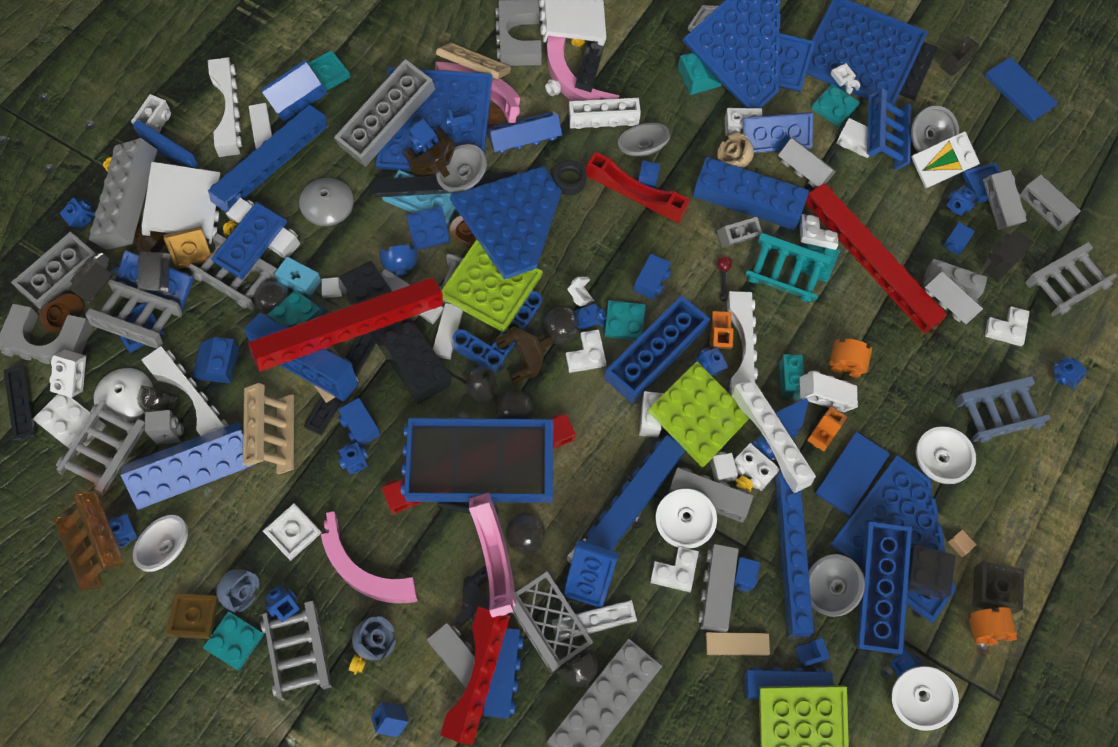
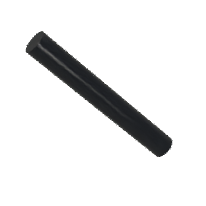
M454 502L438 503V508L471 514L469 505Z

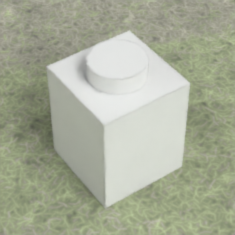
M719 452L711 459L710 465L715 482L727 483L735 481L738 473L732 453Z

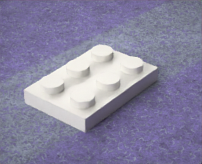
M57 394L33 420L70 449L91 417V414L71 397ZM100 420L94 426V428L100 431L106 427ZM89 434L83 445L88 446L95 437Z

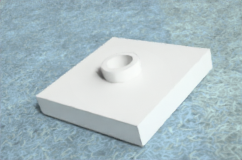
M295 503L263 530L290 561L322 533Z

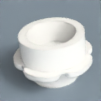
M550 79L545 85V89L549 95L554 96L560 93L561 86L558 81Z

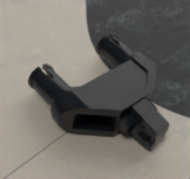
M485 565L474 575L466 576L463 579V606L460 607L462 612L455 618L460 627L468 620L472 623L474 622L478 607L489 610L490 600L479 588V585L488 579L487 567Z

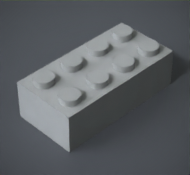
M69 232L11 283L40 310L47 302H52L63 294H70L103 263L95 252Z

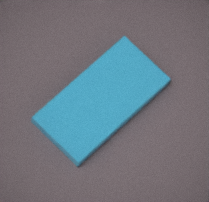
M398 170V172H397V174L395 175L394 178L416 177V176H413V175H411V174H409V173H406V172H404V171ZM455 193L382 197L383 201L411 213L442 206L447 227L457 211L450 201L451 194Z

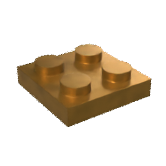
M202 226L164 235L165 243L176 270L187 268L190 264L194 266L203 264L212 254Z
M175 594L166 635L168 637L211 639L219 602L217 596Z

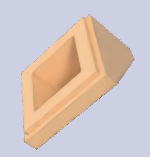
M963 530L948 541L961 557L968 554L976 546L974 541Z

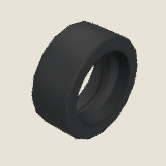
M564 160L554 168L553 179L555 184L562 190L561 194L568 196L576 195L585 188L587 173L585 167L578 161ZM565 171H573L579 174L580 181L575 184H565L559 179V176Z

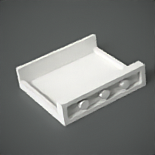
M539 0V7H541L540 21H542L540 34L543 35V42H546L548 36L590 40L595 41V43L601 46L604 45L606 41V26L603 0Z
M151 162L142 221V235L150 236L151 231L174 233L202 226L205 237L209 239V244H212V238L217 234V227H214V222H218L219 211H216V205L210 201L208 190L220 180V172Z

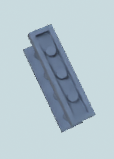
M1032 376L962 393L955 400L957 407L965 406L969 409L978 433L971 438L972 442L980 441V443L991 440L992 437L1031 427L1039 429L1045 426V422L1051 417L1050 415L1041 417L1038 415L1028 392L1030 391L1029 388L1035 384ZM1018 393V395H1021L1031 419L1021 421L1011 398L1012 394ZM1000 397L1004 400L1013 424L1004 426L994 404V398ZM983 401V403H986L996 428L986 430L976 407L977 402Z

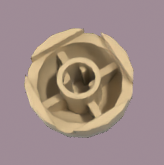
M735 133L728 136L729 139L726 142L723 141L720 144L717 156L721 162L745 168L753 159L754 147L745 135Z

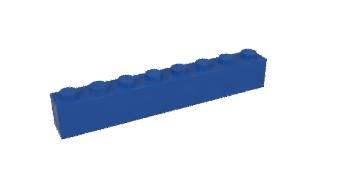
M311 105L302 109L283 128L277 130L258 149L252 151L246 159L239 162L233 170L226 173L216 184H213L208 190L210 201L227 213L240 197L244 199L327 128L326 116Z
M668 435L663 441L659 439L653 448L655 450L654 453H648L643 461L644 466L642 468L638 467L632 475L634 479L624 484L621 489L623 493L620 497L617 495L610 503V506H612L610 510H604L598 519L600 523L597 527L593 525L587 533L589 537L586 541H581L612 551L681 460L686 450Z
M779 472L775 478L787 636L809 637L814 634L802 494L801 490L793 493L782 472Z

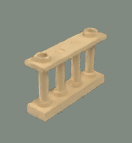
M257 383L244 388L243 465L251 466L268 461L277 464L276 474L294 470V395L274 399L264 395L265 385ZM264 404L277 408V418L264 414ZM264 422L277 426V437L264 433ZM264 441L277 445V455L264 452Z

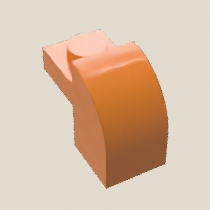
M712 311L711 348L731 349L733 347L732 312Z
M830 406L807 441L816 448L825 451L847 416Z

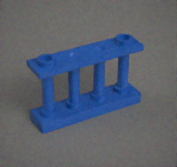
M880 88L869 95L866 154L872 157L882 151L894 158V169L898 170L910 164L911 105L908 104L901 109L887 102V90ZM886 110L896 115V121L886 116ZM886 124L895 129V135L886 131ZM885 139L895 144V150L885 145Z

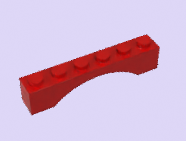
M596 151L586 165L588 178L678 224L688 210L689 198L675 191L658 190L640 183L622 171L610 158Z
M477 608L472 625L475 640L473 672L462 697L446 713L441 736L458 743L473 745L493 673L496 669L499 652L502 648L504 635L508 627L509 615L492 617L488 609Z

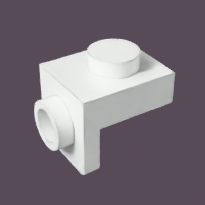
M576 277L571 282L572 285L567 289L572 295L573 301L579 306H589L594 302V299L584 287L590 281L589 277Z

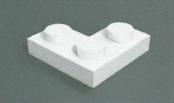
M801 214L799 220L801 242L836 250L838 246L837 232L820 229L819 217Z
M1011 306L1008 309L1006 321L990 317L987 320L985 337L1022 346L1025 342L1029 311Z
M599 330L581 332L580 338L583 350L565 353L569 373L606 367L607 364Z
M678 547L674 566L654 562L650 583L691 592L699 551Z

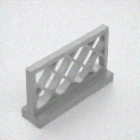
M548 571L515 592L516 606H513L512 613L550 672L559 668L563 663L593 643ZM544 578L550 584L549 593L537 591L539 582ZM535 585V589H534V590L529 589V588H531L532 586ZM525 591L534 593L532 604H524L519 595ZM536 594L548 596L546 608L534 606ZM551 597L560 599V611L549 609ZM534 608L545 611L543 623L536 622L532 618ZM548 611L559 614L557 626L546 624ZM562 614L572 618V629L560 627ZM545 626L556 628L554 641L547 640L544 637ZM560 629L571 632L569 644L557 642ZM574 632L582 634L587 642L581 646L572 645ZM557 644L568 647L567 655L561 660L555 654ZM571 647H572V648H577V649H575L574 651H572V652L570 653Z

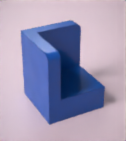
M823 638L795 648L802 668L830 659Z
M905 649L903 650V655L899 654L890 662L898 677L910 668L925 666L918 656Z
M383 701L371 716L376 733L398 737L409 722L403 706Z

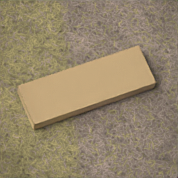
M705 634L706 655H770L769 634Z

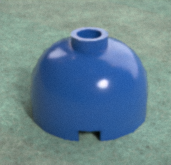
M410 245L389 247V251L384 252V249L379 251L383 267L387 271L395 273L396 276L407 275L406 271L413 269L416 265V246L410 249Z

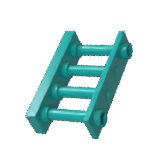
M761 233L757 243L760 244L761 251L753 272L748 270L745 277L748 278V281L754 284L760 282L801 297L800 300L807 303L815 302L818 295L813 294V290L821 269L827 268L830 265L832 257ZM774 249L778 251L779 255L771 277L759 275L768 250ZM791 255L796 257V263L787 285L777 281L786 256ZM808 261L813 263L814 268L804 291L796 288L795 285L803 263Z

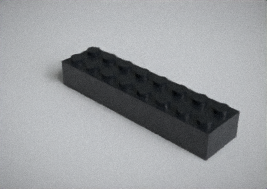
M372 261L338 276L339 289L351 306L392 292ZM411 317L369 332L417 404L450 387L452 376Z

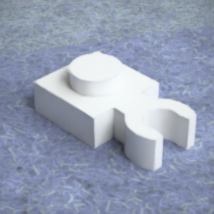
M846 63L831 71V76L839 86H846L847 93H852V87L859 90L860 83L854 80L856 75Z

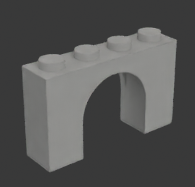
M499 0V8H496V18H499V21H496V32H500V35H496L497 45H500V48H497V59H501V63L508 66L541 65V40L520 41L508 34L509 30L517 25L539 24V0Z
M12 305L0 332V350L2 354L10 357L18 355L25 360L37 359L45 364H50L53 355L63 350L82 355L93 327L86 318L67 315L59 336L47 345L36 346L31 344L30 336L38 319V314L31 307Z

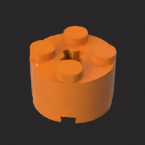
M840 339L835 340L829 362L831 371L836 373H842V371L849 372L850 376L857 378L861 377V374L866 373L870 363L872 347L870 346L868 349L866 343L854 339H845V342H839Z
M1001 607L999 612L996 610L992 611V609H984L968 615L975 644L990 646L998 644V640L1002 639L1004 641L1017 640V632L1010 608Z

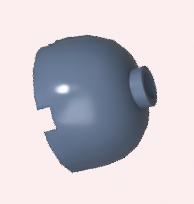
M240 568L228 571L222 576L217 585L216 593L219 602L230 611H244L256 598V595H253L255 588L259 589V578L256 574Z
M379 616L361 621L355 627L352 635V644L356 653L366 660H380L388 657L396 644V639H393L392 632H395L393 626L388 620Z

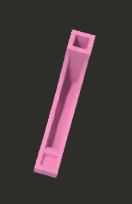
M548 37L547 65L552 80L559 82L562 94L571 101L619 99V95L592 89L590 93L575 88L577 78L569 70L564 58L566 38Z
M436 62L435 70L480 73L456 63ZM493 78L491 100L502 109L509 123H515L516 117L519 115L520 97L506 82Z
M490 493L470 498L469 510L480 538L488 572L490 588L489 611L492 617L513 612V606H516L512 569L504 535Z
M326 513L327 520H324L325 531L329 533L321 534L324 549L336 571L351 587L365 596L383 602H418L413 577L385 579L369 574L355 565L343 548L336 513Z

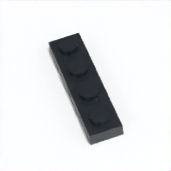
M587 43L575 88L592 92L604 46L597 43Z
M923 42L899 95L915 101L938 47Z
M24 365L3 369L13 440L17 443L36 438L27 368Z

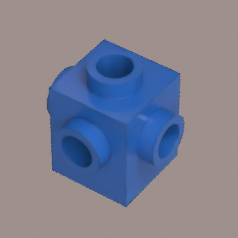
M963 185L958 191L954 190L949 195L950 201L946 206L953 213L961 216L965 211L969 213L975 206L973 202L978 195Z
M73 197L61 211L60 215L69 226L84 229L94 217L95 211L87 200Z
M708 347L700 351V356L694 359L695 363L698 361L712 377L728 368L718 347L712 350Z
M1067 356L1062 361L1059 360L1053 367L1055 380L1059 384L1067 385L1073 390L1086 376L1087 369L1077 359H1070Z
M357 442L354 444L348 443L338 450L341 455L338 458L342 469L347 468L350 475L368 467L365 461L368 455L364 447L360 448Z
M127 514L110 518L106 523L102 524L105 530L101 533L106 544L110 543L113 549L124 547L130 541L137 539Z
M283 585L271 590L268 596L265 597L269 604L266 606V609L272 617L277 615L281 622H284L299 610L295 603V600L298 598L291 589L286 591Z

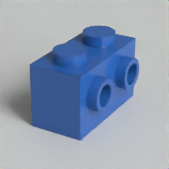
M424 119L413 123L409 129L411 134L409 138L418 153H424L439 142L437 135Z
M650 254L635 282L634 292L651 300H654L656 295L660 296L664 288L662 283L664 280L667 281L672 272L669 270L671 262Z
M359 398L338 409L341 415L338 419L343 428L347 426L350 430L347 434L353 444L357 442L359 447H362L381 436L377 426Z

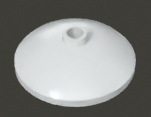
M122 368L110 372L98 383L94 392V405L99 404L101 400L104 401L107 405L105 411L127 422L135 421L143 416L150 408L154 399V387L151 380L143 372L133 368Z
M950 427L932 428L922 435L916 446V458L920 468L928 477L944 484L959 483L966 479L974 470L976 464L975 449L970 440L956 429ZM939 457H942L944 462H941Z
M690 488L677 489L667 494L661 500L656 512V525L661 536L671 545L686 549L695 548L707 542L713 535L717 524V513L711 500L702 492ZM688 512L691 516L685 518L683 513Z
M167 515L151 523L141 533L134 546L133 561L135 565L143 571L152 572L172 563L182 552L188 537L186 522L179 516Z
M917 666L906 670L897 678L892 689L891 698L896 714L905 724L918 730H934L946 725L953 718L958 708L959 697L955 684L947 674L934 667ZM922 690L926 691L924 696H920L919 692Z

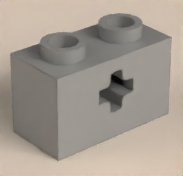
M754 217L724 226L717 230L721 246L724 248L754 239L761 235L762 230L758 218Z
M170 410L145 412V432L157 445L181 442V435L184 434L183 424L178 421L177 416H174Z

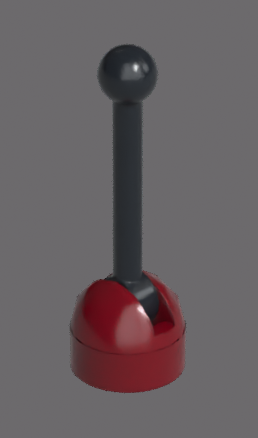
M727 257L717 259V267L722 272L721 301L727 300L725 295L726 272L732 266V259Z

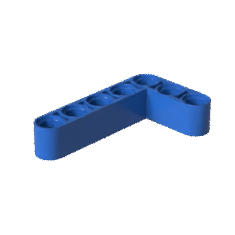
M532 291L505 333L501 332L499 336L508 333L512 327L525 331L541 305L542 297L538 292ZM529 300H534L537 304L532 305L529 303ZM523 314L527 319H521L518 315ZM457 330L452 338V348L489 372L497 371L515 346L513 342L507 345V349H498L496 346L497 342L489 346L465 330ZM462 338L465 340V343L460 344L456 339ZM478 348L481 350V353L475 354L472 349ZM494 358L498 363L491 364L488 359Z

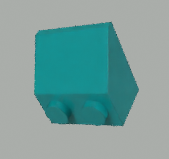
M693 52L680 56L678 71L690 95L722 86V83Z

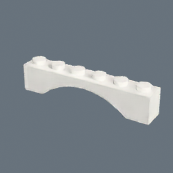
M229 58L208 60L209 76L212 83L225 97L223 118L213 132L214 146L219 157L239 155L240 147H243L241 136H239L241 125L237 118H240L239 108L236 107V103H239L237 92L235 93V89H237V81L234 78L236 68L234 64L231 65Z
M729 291L726 300L727 312H732L731 322L739 333L743 350L740 368L729 383L731 398H733L735 385L750 378H753L755 381L758 375L757 368H754V362L757 360V351L754 350L756 333H753V327L756 324V317L753 316L755 299H752V292Z
M159 347L142 359V362L157 381L177 386L190 396L196 409V431L200 436L229 426L224 419L222 421L218 419L217 416L220 414L213 405L210 407L207 405L206 402L209 400L202 391L198 393L195 390L198 386L191 377L187 379L184 376L187 372L181 364L176 366L173 362L176 358L169 350L165 352L162 347Z
M753 378L735 385L733 398L741 411L755 423L767 440L778 461L783 477L793 493L812 485L816 477Z

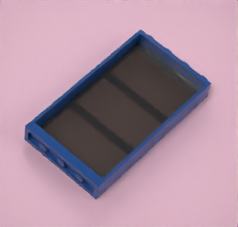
M408 418V425L404 426V437H407V444L403 445V456H406V463L402 464V475H405V483H401V495H404L406 502H470V498L490 493L493 502H553V420Z

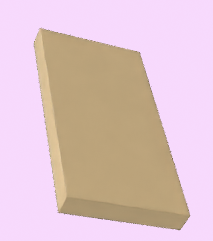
M454 43L437 48L436 55L480 73L493 74V78L497 80L511 71V66Z

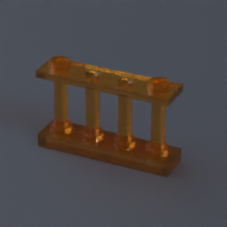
M96 491L76 493L73 499L77 509L71 515L56 516L53 518L79 589L84 591L100 588L101 584L97 575L102 570L121 567L124 561ZM80 517L84 524L81 530H79L76 523ZM87 535L91 542L88 548H86L83 541ZM94 553L98 560L95 566H93L90 558Z

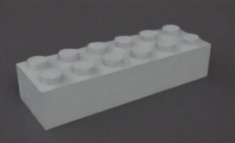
M405 59L334 137L336 142L343 150L366 167L435 90L433 80Z
M142 138L116 145L113 149L112 160L109 164L108 174L104 181V188L100 195L99 206L95 212V220L89 237L90 241L106 250L133 243L148 187L151 162H154L157 149Z
M628 639L549 738L547 744L550 747H600L662 666Z

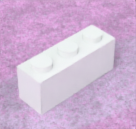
M810 371L808 374L800 377V399L807 398L809 402L828 408L832 406L841 412H847L858 407L856 385L850 384L845 380L835 379L833 376L820 374L819 371Z

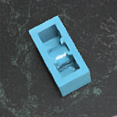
M286 257L275 272L277 283L285 289L288 287L293 291L297 290L308 299L321 283L319 273L289 257Z

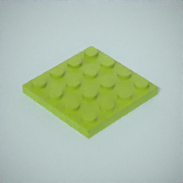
M476 240L441 290L443 300L505 333L543 275V271L536 268L504 280L478 240Z
M698 361L647 410L701 467H704L749 419L741 411L735 399L731 398V395Z
M845 685L759 687L760 747H849L847 687Z

